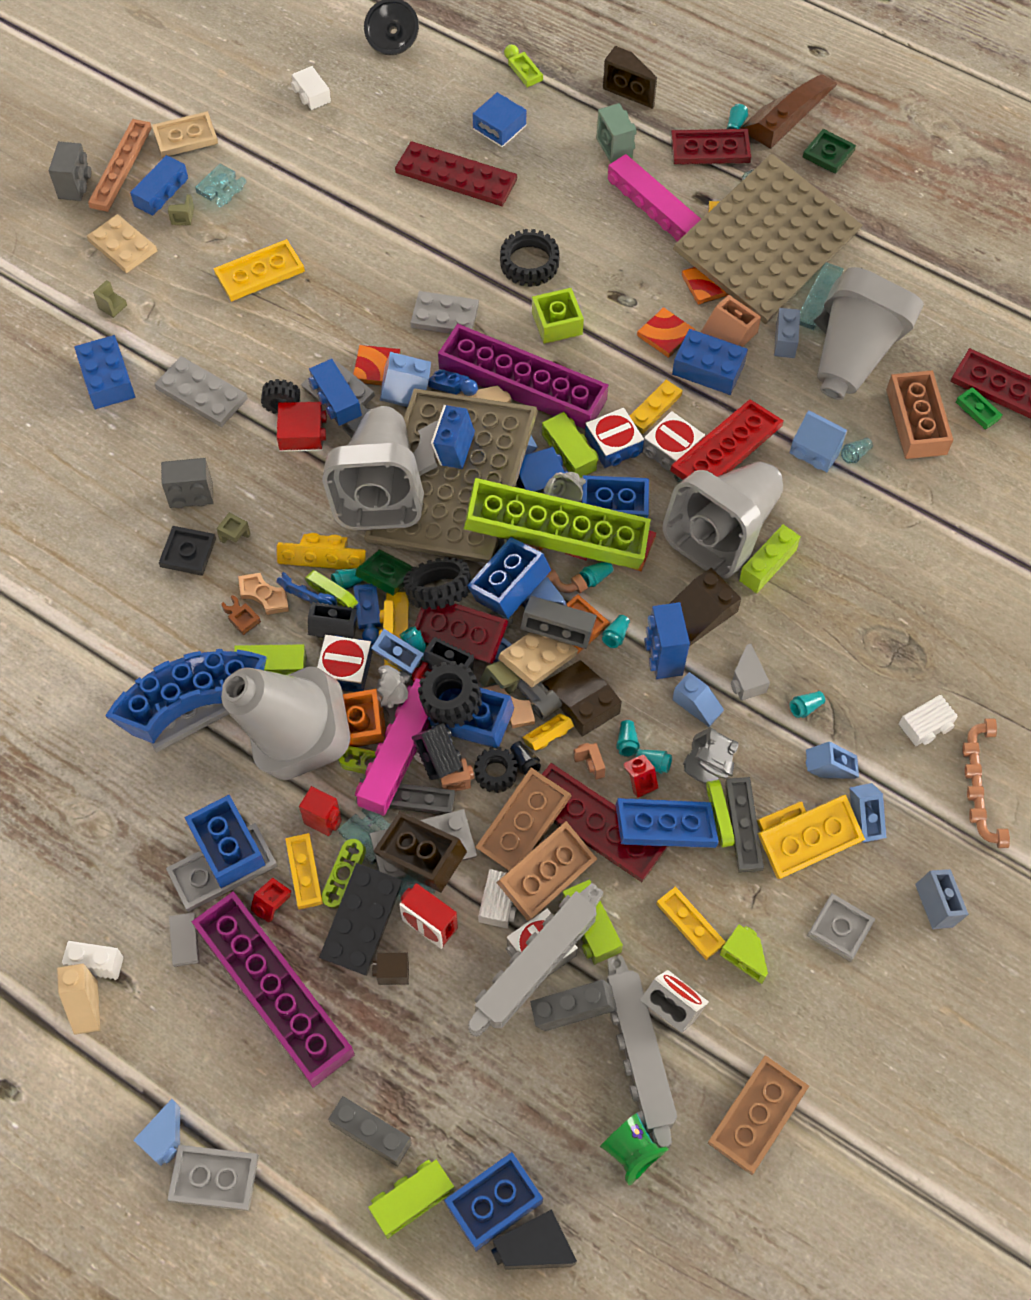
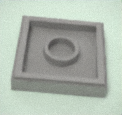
M831 893L807 936L851 962L873 925L875 918Z

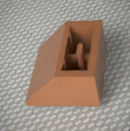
M728 295L715 307L701 333L743 347L758 333L761 316Z

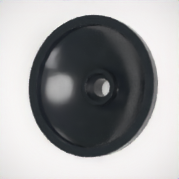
M380 0L370 8L364 21V33L368 43L377 52L385 55H397L409 49L415 42L419 32L417 14L412 6L404 0ZM393 29H397L396 33H391Z

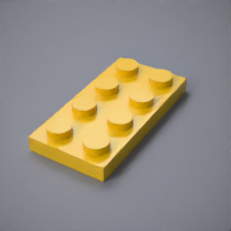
M287 239L213 268L217 279L231 302L305 272L302 262Z
M841 795L758 833L777 879L788 876L865 840L846 795Z

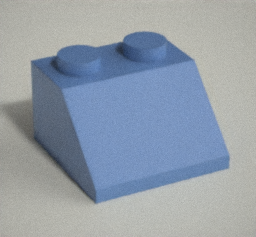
M390 352L384 367L380 400L408 407L414 389H427L431 362Z
M808 410L792 441L790 454L810 463L817 469L828 472L840 454L847 430Z

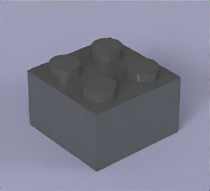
M58 141L48 170L58 199L81 201L83 194L87 191L88 178L90 179L92 174L91 167L87 163V154L84 152L81 143Z
M206 458L161 462V483L170 508L214 504L213 481Z

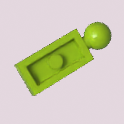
M513 44L506 46L504 55L508 59V65L526 87L543 81V74L525 52L519 54L518 48Z

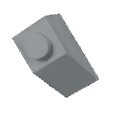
M752 644L746 646L731 681L732 690L735 694H738L741 701L767 693L770 684Z

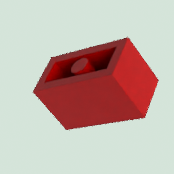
M311 786L299 805L305 825L330 836L332 831H336L342 822L337 798Z

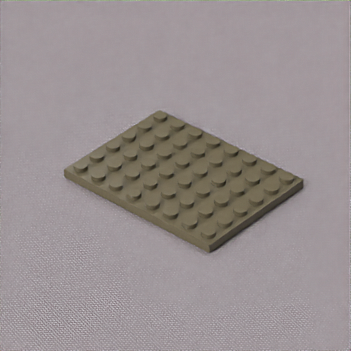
M771 153L674 245L673 250L731 297L760 315L761 321L767 324L779 312V308H783L861 230L863 225Z
M414 389L404 417L412 453L417 449L420 442L418 430L435 421H439L444 405L466 408L475 434L463 469L441 466L436 457L438 467L420 476L424 498L421 518L416 524L405 528L367 530L364 539L367 543L488 563L495 555L500 538L464 529L471 489L475 478L512 487L516 486L537 416V407Z

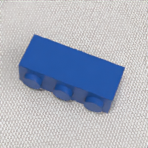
M166 155L130 192L134 207L153 216L186 183L188 174L185 164Z
M333 359L309 368L311 377L308 380L313 390L317 389L318 398L322 405L326 404V410L331 420L335 419L340 426L362 416L358 399Z

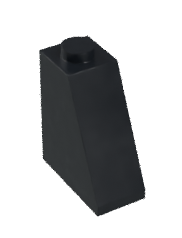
M552 1209L494 1239L493 1245L495 1248L491 1249L496 1264H503L505 1270L572 1267L577 1263Z

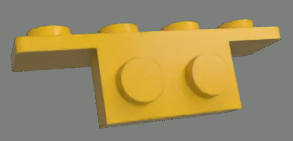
M308 533L303 534L300 544L278 542L277 563L332 569H354L366 561V550L347 548L348 537Z
M397 592L394 596L386 593L384 610H380V623H384L383 629L401 639L399 635L408 629L409 601L406 592ZM384 659V665H389L400 671V669L396 668Z

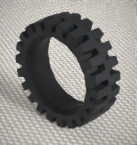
M523 229V233L516 231L515 236L510 234L509 238L504 240L500 250V266L507 279H512V282L515 284L519 281L521 286L528 283V287H532L533 283L536 286L541 285V281L545 284L548 282V278L551 280L554 274L556 275L560 260L559 246L554 238H550L549 234L544 235V232L541 230L536 233V229H531V232H528V229ZM523 247H534L546 252L549 256V261L538 268L527 269L514 264L510 256L516 250Z
M445 557L443 560L436 558L433 562L428 560L427 564L422 562L418 564L419 567L414 566L411 568L412 571H408L406 573L407 576H404L403 580L408 601L412 606L415 605L416 608L428 609L431 607V609H436L437 606L445 608L446 604H449V606L454 605V601L460 602L462 597L466 598L468 593H471L467 586L472 581L469 567L466 562H463L461 559L457 560V558H452L451 560L449 557ZM454 579L444 585L423 587L433 581Z

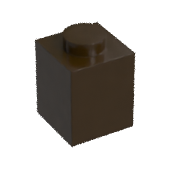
M408 952L377 953V961L372 962V976L377 977L378 985H409Z

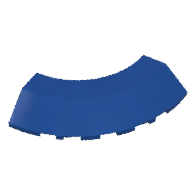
M216 649L214 652L201 653V651L188 653L183 658L172 662L168 660L154 667V671L148 673L142 679L140 677L136 679L135 684L127 692L123 691L105 716L132 736L154 744L162 731L186 712L206 705L221 704L223 684L231 674L242 668L264 670L267 658L266 656L249 651L237 650V652Z

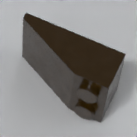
M614 46L604 61L603 89L653 109L655 106L657 76L631 51Z
M711 567L695 578L669 604L681 603L690 642L689 646H691L737 613L741 597Z
M581 660L542 683L548 691H554L562 703L560 709L567 717L571 718L574 727L582 737L620 714L622 704L620 698L606 681Z
M401 811L398 812L373 850L374 854L421 884L442 893L467 853L459 838Z

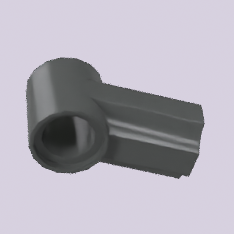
M521 679L517 684V688L531 702L533 711L541 720L546 719L562 707L561 700L552 690L548 691L541 682L534 687H530Z

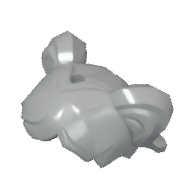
M575 472L556 473L545 485L544 494L580 502L583 496L581 486L586 483V480L584 478L580 479L579 475Z
M389 665L379 667L378 671L381 677L379 684L381 686L378 691L382 693L381 706H388L390 709L394 704L404 703L408 699V690L405 684L410 681V674L403 670L398 671Z

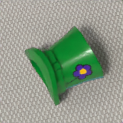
M634 1114L600 1145V1148L609 1153L624 1167L626 1171L625 1181L629 1186L652 1163L669 1150L666 1146L659 1148L656 1143L652 1142L638 1114Z

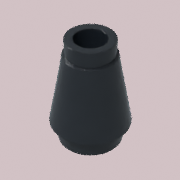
M521 741L512 744L510 751L514 755L520 773L526 775L530 768L538 772L541 768L540 759Z

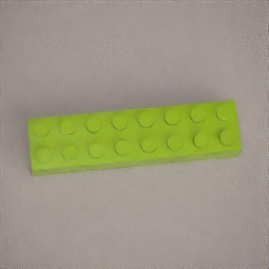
M475 478L471 489L464 529L508 540L512 537L525 544L638 570L645 558L651 519Z

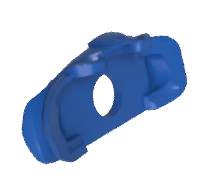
M285 572L282 573V578L278 577L276 583L283 587L286 592L294 594L310 604L312 602H319L320 604H333L335 606L338 603L333 595L316 594L308 590L305 585L298 586L293 584L292 579Z

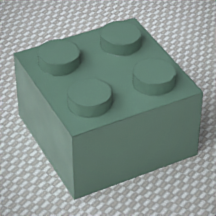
M620 103L598 109L596 139L610 163L625 154L632 159L637 130L635 124L629 120L627 111L623 110Z

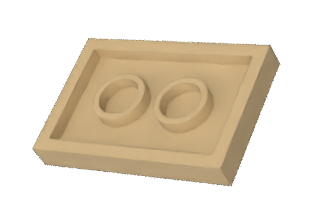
M208 111L152 125L162 157L218 144Z
M118 214L87 235L88 241L125 273H128L157 252L156 246Z
M530 632L502 651L498 659L530 687H534L577 655L578 649L571 644Z

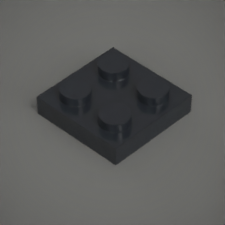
M172 526L159 560L160 567L203 576L216 541L215 534Z

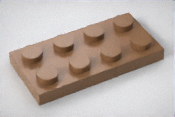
M530 768L475 848L509 871L539 844L572 795L533 768Z
M566 821L496 883L526 920L529 921L593 864L597 858Z
M765 1055L711 1136L708 1144L746 1172L753 1175L809 1088V1085Z

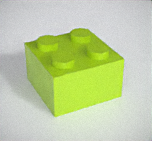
M572 288L532 296V315L543 344L583 335L584 318Z

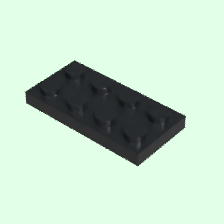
M356 863L319 958L367 976L402 887L403 880Z

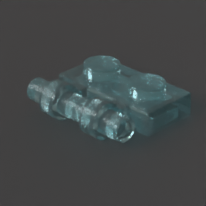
M219 164L195 187L197 194L210 201L218 197L219 199L216 201V204L222 207L224 204H228L232 200V196L235 193H239L247 182L243 177L236 180L235 171Z
M363 808L362 812L366 815L363 820L357 814H354L338 829V832L346 840L357 839L362 842L366 848L364 858L373 865L376 859L369 834L375 831L370 826L376 824L381 830L389 828L391 823L385 821L381 817L382 815Z

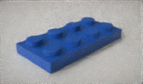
M618 798L616 801L621 844L716 848L719 843L711 802Z

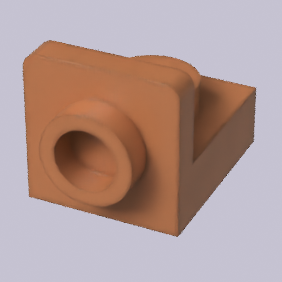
M597 743L581 744L574 749L575 762L586 760L589 773L593 772L596 780L605 777V765Z
M466 758L461 759L462 772L455 771L440 778L442 789L460 791L471 788V779H474L472 765L467 766Z

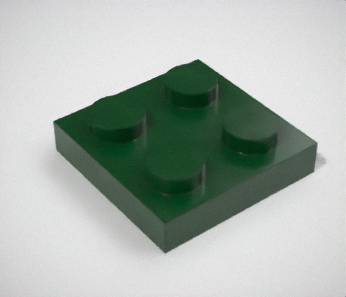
M822 129L804 150L802 158L836 174L854 153L856 145Z
M379 549L356 569L355 576L394 596L404 587V576H407L406 573L408 571H412L411 568L413 566Z

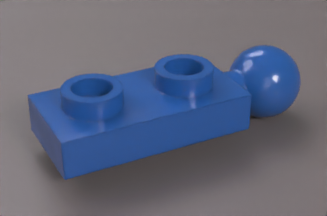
M442 369L434 372L428 381L430 388L455 395L462 391L466 396H473L478 391L477 383L469 379L468 376Z
M372 584L353 586L354 595L358 601L356 605L359 629H365L362 633V639L371 641V645H374L379 637V630L375 627H382L377 587Z

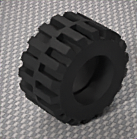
M451 661L448 665L446 662H442L439 667L434 665L431 672L428 670L425 672V679L421 678L419 682L421 687H418V693L424 711L433 723H444L445 725L448 724L449 728H454L455 724L458 723L459 726L464 725L465 720L470 722L473 719L472 714L477 715L479 712L478 706L482 704V694L476 676L470 668L467 669L462 663L457 666L456 662ZM457 688L462 690L459 696L453 700L443 701L439 699L440 695L448 689Z

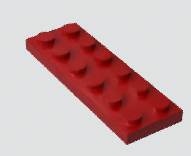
M749 399L671 465L670 471L683 480L697 470L708 471L716 477L731 472L783 426L784 420Z

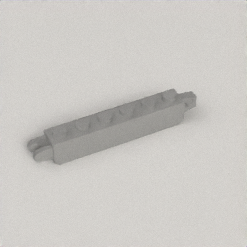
M591 883L582 892L578 893L576 891L571 897L567 895L559 905L561 909L555 915L551 913L542 924L544 928L538 934L534 932L526 942L528 946L522 952L517 951L509 961L511 965L505 972L500 970L492 980L494 984L488 991L482 990L475 999L476 1013L468 1021V1030L471 1035L480 1036L490 1025L495 1029L503 1028L595 923L596 906L604 893L601 889Z
M622 956L607 959V983L612 986L617 1011L610 1012L612 1024L618 1026L619 1034L616 1035L619 1050H624L626 1060H623V1066L626 1076L630 1075L633 1085L629 1086L633 1102H638L640 1110L636 1114H638L646 1132L652 1134L653 1142L659 1148L666 1146L669 1149L672 1143L670 1129L677 1119V1113L647 1005L640 1001L644 995L640 977L633 970H628Z

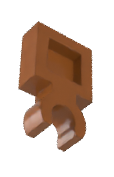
M232 595L231 600L234 603L232 606H227L224 602L221 605L223 611L230 614L228 616L229 621L242 635H245L257 626L261 620L246 603L240 607L238 598Z

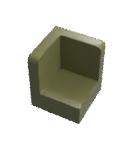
M191 194L186 195L185 204L168 206L171 225H191L194 211Z
M108 280L93 292L98 308L113 318L127 306L126 300L113 292L112 285Z
M230 512L216 528L219 540L222 543H225L228 539L236 543L241 536L249 538L251 535L248 522Z
M498 661L486 666L479 682L484 688L497 683L500 688L505 689L508 694H511L517 687L520 678L504 663Z

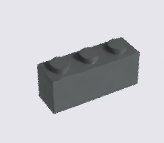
M531 596L524 611L520 629L587 649L597 615Z
M603 979L530 1001L535 1026L543 1031H549L617 1011L612 986Z
M342 1096L328 1118L331 1126L397 1167L412 1144L409 1136Z

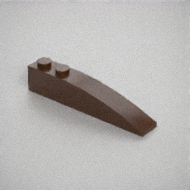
M823 74L814 77L796 89L763 106L740 129H748L749 137L771 149L837 86V82Z

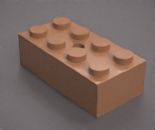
M933 370L891 374L886 391L905 459L947 455L952 445L953 437Z

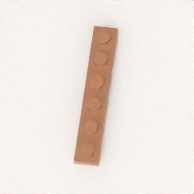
M132 119L88 201L90 208L109 211L152 129L150 122Z

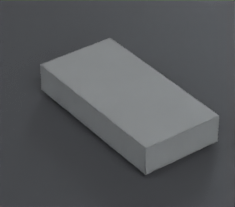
M195 913L169 916L172 964L174 967L199 963L197 931L191 922L196 918Z

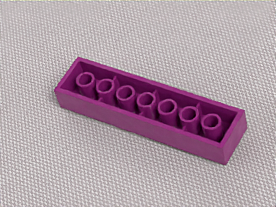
M458 323L438 352L440 370L468 376L469 379L474 380L477 385L484 388L499 386L503 391L509 393L511 399L528 406L537 407V410L549 415L556 416L565 412L568 418L573 419L576 426L585 429L587 422L598 417L607 401L608 384Z
M234 891L191 921L198 934L312 1088L355 1056L351 1045Z

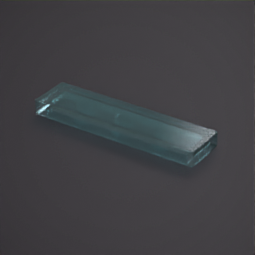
M827 262L823 265L800 311V326L815 330L817 325L813 321L824 309V303L834 282L843 274L844 268Z

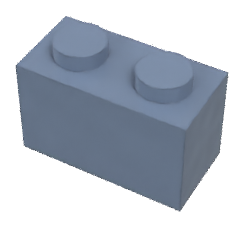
M779 308L775 330L774 356L795 358L799 343L800 310Z
M951 869L929 871L915 884L932 929L953 928L969 915Z

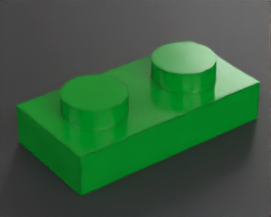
M973 387L957 397L955 402L985 430L998 422L1003 415Z

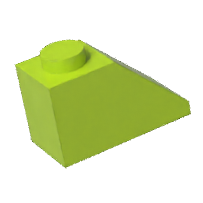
M739 924L722 947L720 956L762 984L768 974L761 939L757 937V933L753 929Z

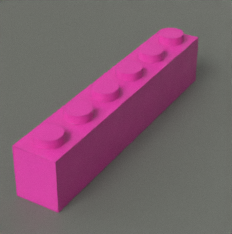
M627 154L608 165L607 179L609 182L615 185L623 195L630 198L651 219L655 220L677 242L701 220L700 217Z
M415 679L413 685L408 686V699L403 705L399 704L395 712L396 719L393 724L390 723L385 732L386 739L383 743H379L375 752L376 758L373 763L370 762L365 772L366 778L363 783L360 782L355 791L359 807L385 816L417 751L412 736L428 729L430 725L428 716L419 698L418 687H421L419 679Z

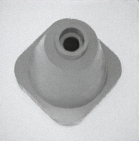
M857 267L848 268L834 282L824 303V308L830 314L817 373V378L822 382L821 392L837 400L844 399L846 393H856L891 346L914 328L924 306L923 301L914 293L873 272Z
M380 406L373 408L362 418L348 446L336 447L326 457L322 481L330 508L336 522L351 530L410 527L421 518L424 491L415 456L410 450L406 423L402 415L391 407Z
M754 462L718 477L705 470L694 471L676 485L673 490L663 521V533L666 540L675 550L705 571L712 567L722 579L731 577L748 562L764 521L782 495L783 482L780 471L775 466L764 462Z
M306 667L289 675L254 668H242L235 671L225 680L222 688V704L250 737L253 759L260 770L280 780H289L338 760L346 752L350 743V730L342 689L336 679L321 669Z

